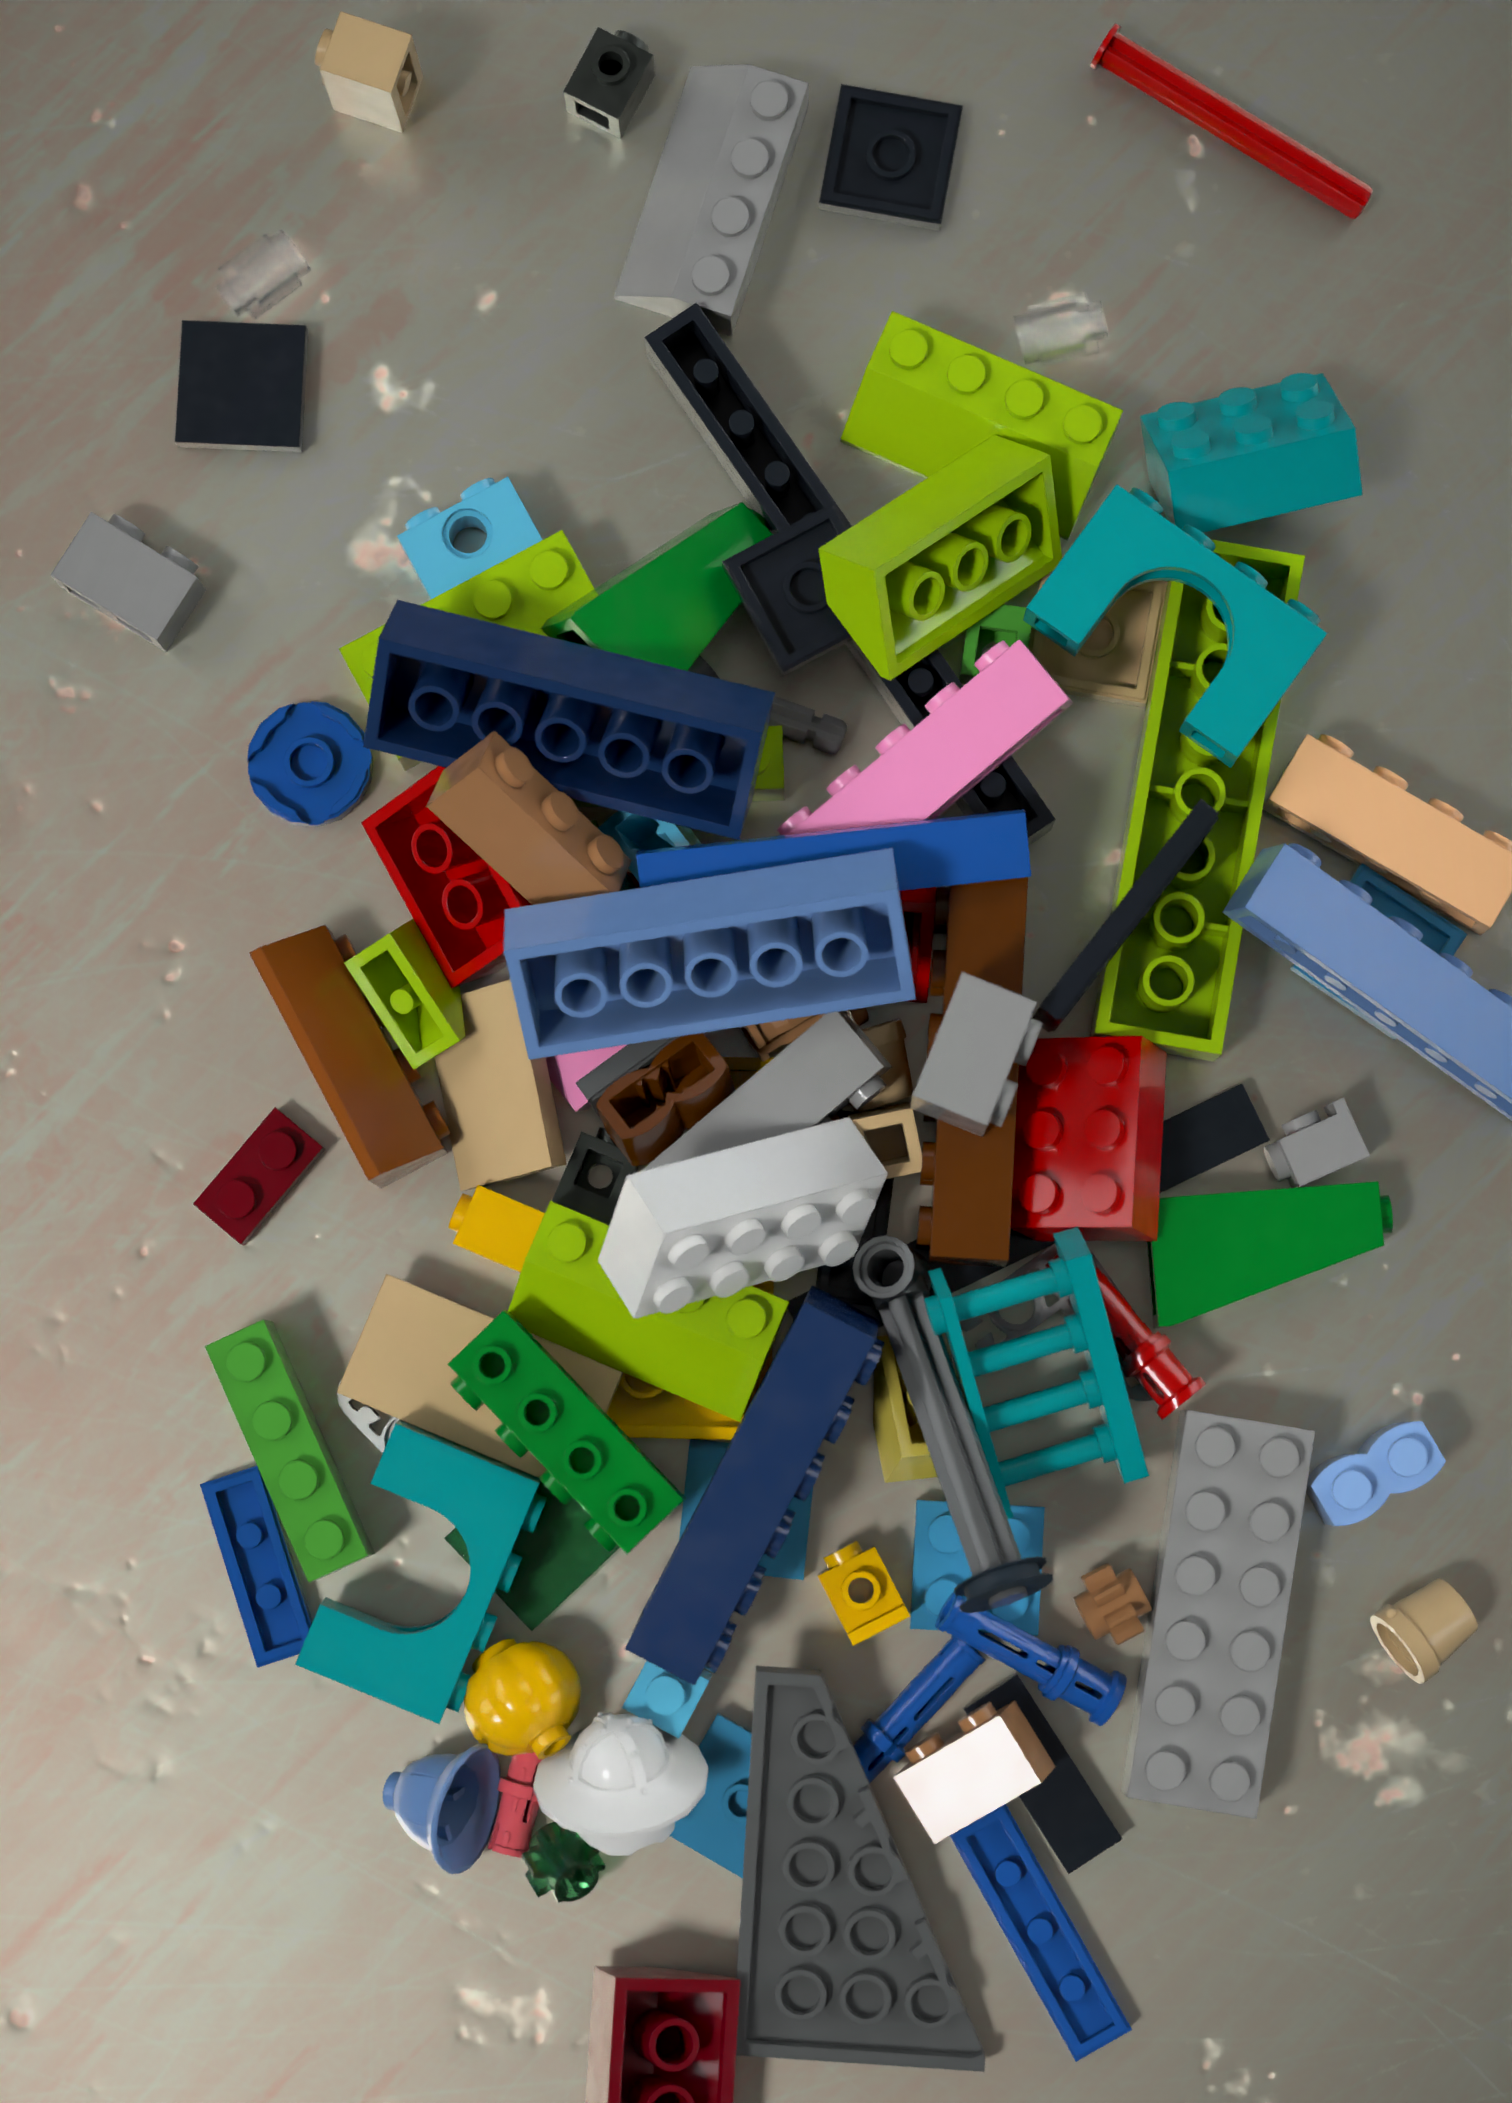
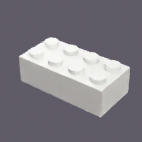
M850 1117L630 1174L627 1175L598 1262L634 1319L657 1312L672 1313L681 1309L686 1304L714 1296L728 1297L737 1293L742 1288L766 1281H784L798 1272L819 1266H837L854 1257L888 1172Z

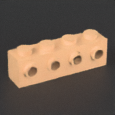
M1307 734L1299 744L1266 800L1263 809L1358 865L1365 864L1409 895L1481 936L1489 930L1512 892V841L1490 830H1486L1481 835L1462 824L1461 821L1464 816L1451 805L1435 798H1430L1429 802L1426 803L1406 791L1409 784L1396 773L1380 766H1376L1372 772L1351 759L1354 752L1339 740L1325 734H1321L1317 740Z

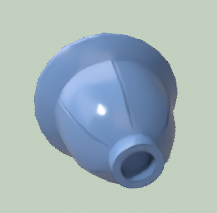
M477 1744L458 1755L451 1753L432 1754L412 1762L403 1772H393L385 1782L383 1788V1803L385 1807L395 1812L399 1824L408 1836L426 1850L431 1851L439 1867L447 1873L460 1874L471 1868L479 1859L489 1841L500 1799V1791L497 1790L501 1777L498 1756L496 1753L491 1752L487 1744Z

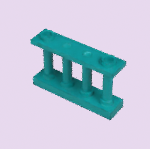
M1078 1227L1053 1234L1059 1258L1049 1260V1268L956 1296H952L941 1268L928 1271L935 1295L923 1298L931 1328L934 1336L946 1333L960 1387L1007 1519L1012 1518L1013 1514L1006 1486L1099 1458L1102 1459L1104 1464L1112 1461L1115 1462L1124 1484L1149 1476L1092 1255ZM1053 1293H1057L1059 1298L1070 1297L1074 1314L1064 1316V1324L967 1352L960 1321ZM1071 1348L1074 1354L1084 1352L1088 1369L1078 1372L1079 1379L990 1406H982L975 1377ZM1086 1403L1089 1409L1099 1407L1103 1424L1093 1426L1092 1434L998 1462L990 1432Z

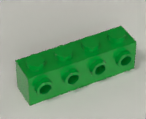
M503 1310L447 1364L458 1375L450 1382L456 1392L474 1410L477 1411L485 1404L502 1422L495 1429L497 1435L520 1458L528 1451L531 1452L547 1469L539 1477L543 1484L564 1505H567L573 1498L591 1516L584 1523L585 1528L608 1552L611 1553L619 1546L626 1554L630 1553L687 1499L510 1311Z

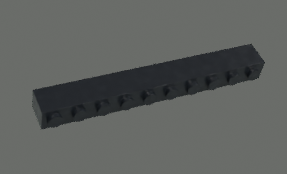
M697 303L644 337L648 360L752 510L764 517L772 534L835 502ZM836 504V506H837V508L839 509V511H840L842 517L844 518V520H845L847 526H848L849 528H851L852 525L850 524V522L848 521V519L845 517V515L843 514V512L841 511V509H840V508L838 507V505ZM854 639L845 643L901 725L905 723L910 730L930 715L925 705L939 691L952 682H955L960 689L963 687L938 649L890 681L879 675ZM1012 755L955 802L964 816L1024 809L1028 846L1050 832L1056 820Z

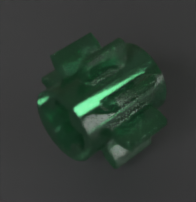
M556 1822L549 1823L536 1831L529 1842V1851L522 1853L521 1856L529 1869L525 1876L535 1894L540 1897L551 1890L558 1903L576 1901L585 1897L596 1886L599 1879L598 1872L605 1870L606 1867L599 1855V1850L591 1847L577 1832L564 1829Z

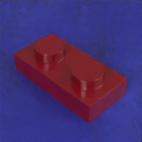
M274 1107L196 1199L193 1205L239 1244L244 1246L326 1149L279 1109Z

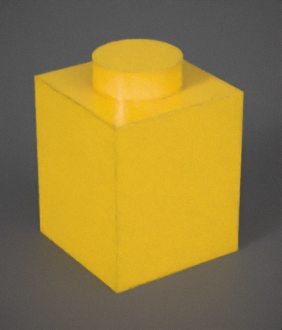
M477 1185L473 1197L464 1193L461 1195L448 1228L457 1232L453 1241L454 1245L521 1273L524 1261L545 1213Z

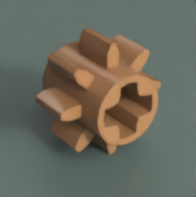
M1106 1563L1080 1577L1087 1590L1073 1597V1600L1095 1641L1110 1633L1115 1644L1120 1645L1145 1631L1138 1618L1152 1611V1608L1130 1568L1115 1575L1110 1564Z

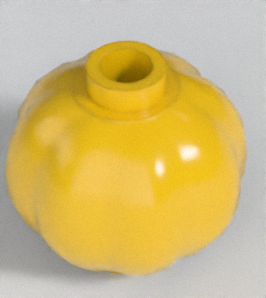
M505 1639L492 1645L475 1659L471 1667L474 1674L468 1680L464 1698V1714L470 1731L480 1744H487L491 1752L496 1754L514 1756L535 1752L539 1759H545L556 1754L569 1743L571 1736L567 1729L579 1712L581 1685L574 1664L566 1653L555 1646L543 1642L516 1643L514 1639Z

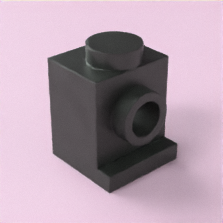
M599 1127L596 1137L581 1131L552 1201L610 1226L627 1175L637 1173L639 1166H632L607 1134L605 1128ZM598 1165L609 1167L613 1174L611 1183L601 1189L593 1187L588 1179L591 1169Z

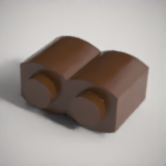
M703 1033L681 1036L673 1040L656 1055L649 1068L633 1071L616 1080L601 1095L596 1107L607 1134L632 1166H640L650 1163L682 1136L685 1129H691L736 1089L728 1064Z

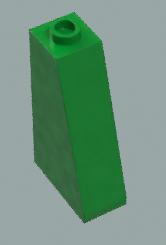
M743 502L713 512L549 618L540 629L548 637L688 671L741 603L738 594L722 567V561L773 534L770 532L764 517L748 508Z
M1379 1181L1159 1198L1157 1241H1146L1153 1329L1166 1328L1384 1246L1383 1234L1392 1233L1393 1214L1389 1195L1380 1196Z

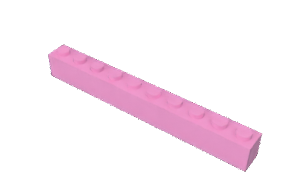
M1020 639L1011 647L1002 640L976 661L974 666L980 673L961 689L955 682H952L939 691L925 705V708L930 713L929 716L912 730L905 723L893 730L875 747L881 755L862 772L856 765L847 769L826 788L832 796L813 813L807 806L803 807L787 819L777 831L782 836L936 819L1069 708L1073 702ZM626 1045L546 1057L550 1081L575 1112L588 1110L592 1107L576 1085V1082Z

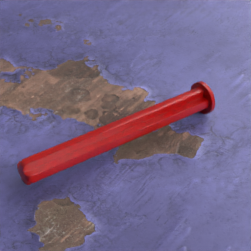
M1115 23L1110 29L1090 64L1092 69L1096 70L1099 66H1102L1347 217L1356 219L1362 213L1372 196L1373 190L1371 186L1119 33L1120 25Z

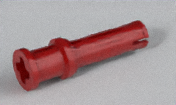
M1094 1263L1116 1351L1123 1358L1120 1362V1365L1123 1367L1122 1372L1127 1378L1134 1376L1159 1406L1156 1413L1163 1420L1205 1386L1206 1382L1201 1376L1192 1377L1169 1349L1171 1340L1167 1335L1164 1334L1162 1336L1159 1331L1154 1334Z

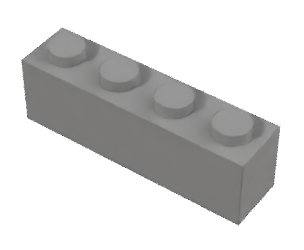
M846 1010L826 1013L641 1171L833 1121L831 1118L850 1102L858 1110L877 1096L887 1086L880 1077L891 1069L892 1066Z

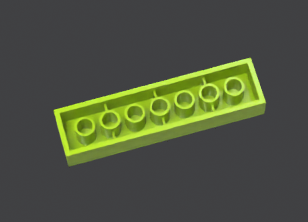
M1212 540L1216 546L1213 552L1232 566L1237 562H1242L1255 569L1267 580L1268 585L1265 589L1284 603H1287L1289 599L1298 601L1305 559L1304 555ZM1167 581L1111 913L1200 799L1219 812L1217 815L1219 819L1207 837L1100 973L1090 1037L1143 1036L1167 1052V1054L1214 1062L1222 1055L1243 930L1242 926L1222 912L1254 863L1281 700L1231 768L1179 732L1186 717L1223 668L1228 641L1225 624L1219 611L1204 594L1186 584Z

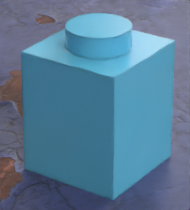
M646 1661L622 1708L638 1717L647 1720L651 1719L654 1726L679 1739L712 1674L703 1669L694 1686Z

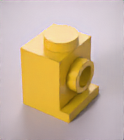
M854 1541L823 1558L828 1569L817 1574L853 1646L911 1617L874 1545L862 1551L858 1541ZM856 1578H866L873 1585V1595L866 1602H855L849 1596V1585Z

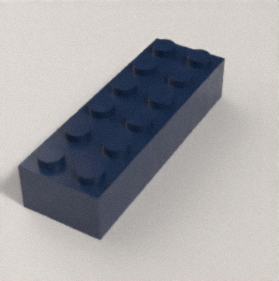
M397 600L378 638L363 747L441 767H448L476 744L496 731L511 747L524 753L531 765L558 791L568 795L571 799L740 840L753 800L775 692Z
M813 1285L811 1286L639 1616L625 1650L694 1686L704 1668L716 1673L733 1638L731 1637L737 1627V1624L729 1621L733 1611L744 1617L747 1614L763 1582L761 1580L766 1571L765 1567L759 1565L763 1554L775 1559L792 1527L791 1522L796 1514L795 1511L788 1508L792 1498L796 1497L803 1502L807 1499L821 1472V1465L825 1458V1455L817 1452L823 1439L835 1444L852 1412L851 1407L855 1399L847 1395L853 1382H856L865 1387L882 1355L881 1350L885 1342L876 1338L880 1320Z

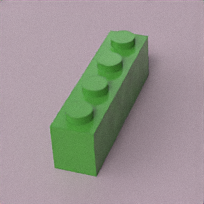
M263 1319L206 1345V1351L308 1583L319 1580L376 1554L274 1322Z

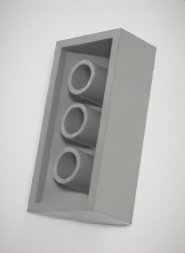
M750 64L691 66L614 294L615 300L672 318L697 303L717 332L729 336L733 335L808 110V82Z

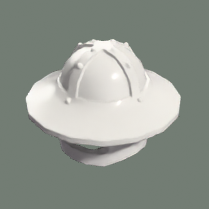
M599 1712L590 1726L571 1735V1740L563 1749L539 1762L533 1789L542 1812L562 1828L577 1832L591 1847L607 1855L630 1856L641 1848L656 1842H665L673 1832L675 1822L692 1811L705 1794L709 1772L708 1765L699 1746L682 1734L678 1739L654 1726L651 1719L647 1720L628 1713L614 1715L612 1713L603 1714Z

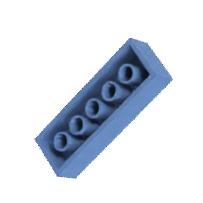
M892 848L505 909L504 954L529 1060L916 999L911 957Z

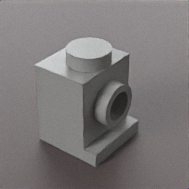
M1344 1097L1324 1107L1328 1116L1327 1119L1321 1121L1317 1110L1281 1125L1286 1137L1263 1147L1266 1160L1278 1182L1287 1179L1291 1188L1301 1187L1370 1156Z

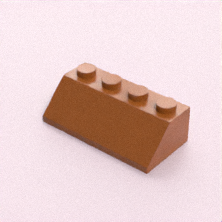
M323 925L261 946L250 952L249 954L368 1181L382 1189L448 1154L441 1139L450 1135L451 1132L434 1100L423 1106L412 1083L422 1078L418 1069L413 1070L399 1047L395 1050L393 1049L383 1030L385 1025L344 964V962L357 955L347 935L344 934L335 939L329 928Z

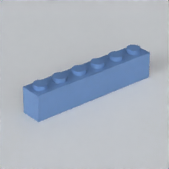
M1284 843L1262 849L1222 913L1512 1121V997L1496 989H1489L1488 991L1470 978L1473 971L1466 963L1447 953L1437 954L1421 942L1423 938L1422 933L1409 922L1395 916L1388 918L1370 905L1373 899L1369 893L1350 881L1340 880L1338 882L1320 869L1322 865L1320 858L1307 848L1295 843H1289V845Z

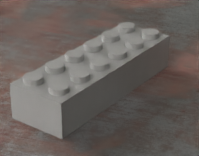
M1180 1410L1150 1601L1152 1611L1148 1614L1121 1788L1126 1797L1253 1819L1257 1818L1315 1431L1192 1410Z

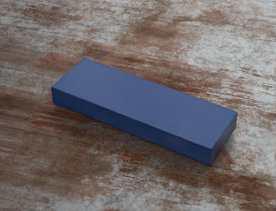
M254 1466L200 1484L257 1668L298 1655L313 1620L281 1519L258 1467Z

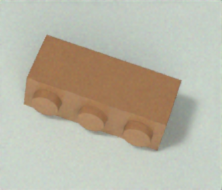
M496 731L492 732L442 771L426 806L532 905L618 892L632 861L623 853L620 845L612 837L603 834L577 809L575 803L568 795L558 791L531 765L524 753L511 747Z

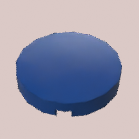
M310 701L311 703L302 702L296 705L293 703L278 708L260 723L248 747L249 779L253 792L273 815L292 825L320 827L343 819L361 803L371 784L373 756L371 749L363 747L364 731L348 713L327 702Z

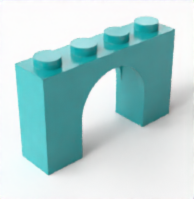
M1116 484L1026 607L1023 621L1075 657L1112 605L1130 589L1147 582L1166 580L1180 582L1200 591L1214 604L1223 619L1227 632V654L1223 668L1186 717L1179 732L1231 768L1328 633L1318 627L1321 620L1310 608L1294 599H1289L1287 603H1284L1265 589L1268 585L1267 580L1255 569L1242 562H1237L1232 566L1213 552L1216 548L1215 544L1204 533L1190 525H1184L1180 529L1161 516V513L1164 511L1163 507L1149 494L1138 488H1132L1128 492Z
M399 1419L394 1425L370 1484L440 1513L457 1528L466 1544L470 1559V1579L466 1593L459 1604L444 1617L419 1626L391 1624L325 1597L319 1605L295 1665L437 1724H440L446 1708L458 1713L466 1695L468 1680L471 1675L461 1672L471 1648L482 1653L484 1652L498 1618L486 1612L496 1588L506 1593L509 1592L523 1558L511 1552L520 1529L533 1533L548 1498L536 1493L541 1481L540 1478Z

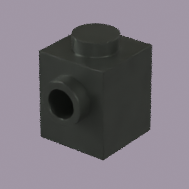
M598 27L563 91L566 111L621 139L655 77L653 54L648 52L649 47L641 39L626 31L617 30L613 35Z

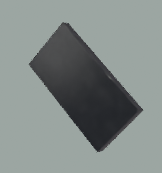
M1202 799L1195 805L1038 1007L1032 1019L1042 1022V1028L1048 1033L1056 1031L1218 821L1219 817L1217 815L1219 812Z

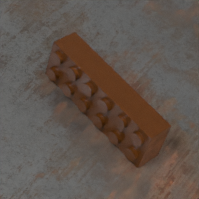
M1028 877L940 886L936 888L933 933L946 934L945 950L933 949L930 996L942 997L941 1014L930 1013L927 1058L962 972L1022 996ZM1013 1062L1006 1080L1018 1084L1019 1064ZM1017 1089L1002 1126L999 1127L988 1123L983 1137L929 1115H923V1122L936 1123L935 1142L923 1141L922 1170L920 1172V1185L932 1186L931 1206H919L916 1249H929L928 1263L1005 1268L1009 1261Z

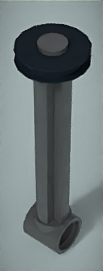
M886 1235L874 1237L863 1244L855 1255L853 1264L854 1280L860 1290L871 1297L876 1313L881 1315L973 1575L954 1589L955 1595L967 1597V1600L960 1606V1610L965 1613H974L1012 1604L1038 1592L1053 1581L1052 1574L1040 1573V1569L1047 1564L1046 1558L1039 1556L1021 1558L942 1334L934 1336L923 1300V1298L930 1296L932 1284L928 1272L931 1271L930 1265L924 1256L897 1237ZM896 1260H903L904 1270L902 1277L894 1285L883 1287L882 1275L887 1265Z

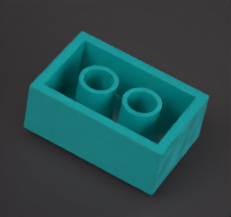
M1309 373L1292 374L1277 384L1255 389L1245 387L1232 388L1224 391L1217 398L1191 404L1188 402H1173L1162 406L1157 412L1140 415L1149 482L1160 505L1164 509L1167 519L1180 529L1184 525H1190L1204 533L1363 495L1356 428L1323 373L1315 375Z

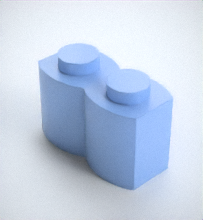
M1423 1421L1394 1423L1373 1433L1361 1445L1357 1454L1335 1456L1318 1465L1308 1475L1306 1494L1325 1525H1351L1375 1513L1385 1503L1390 1493L1396 1494L1412 1491L1429 1482L1442 1469L1446 1460Z

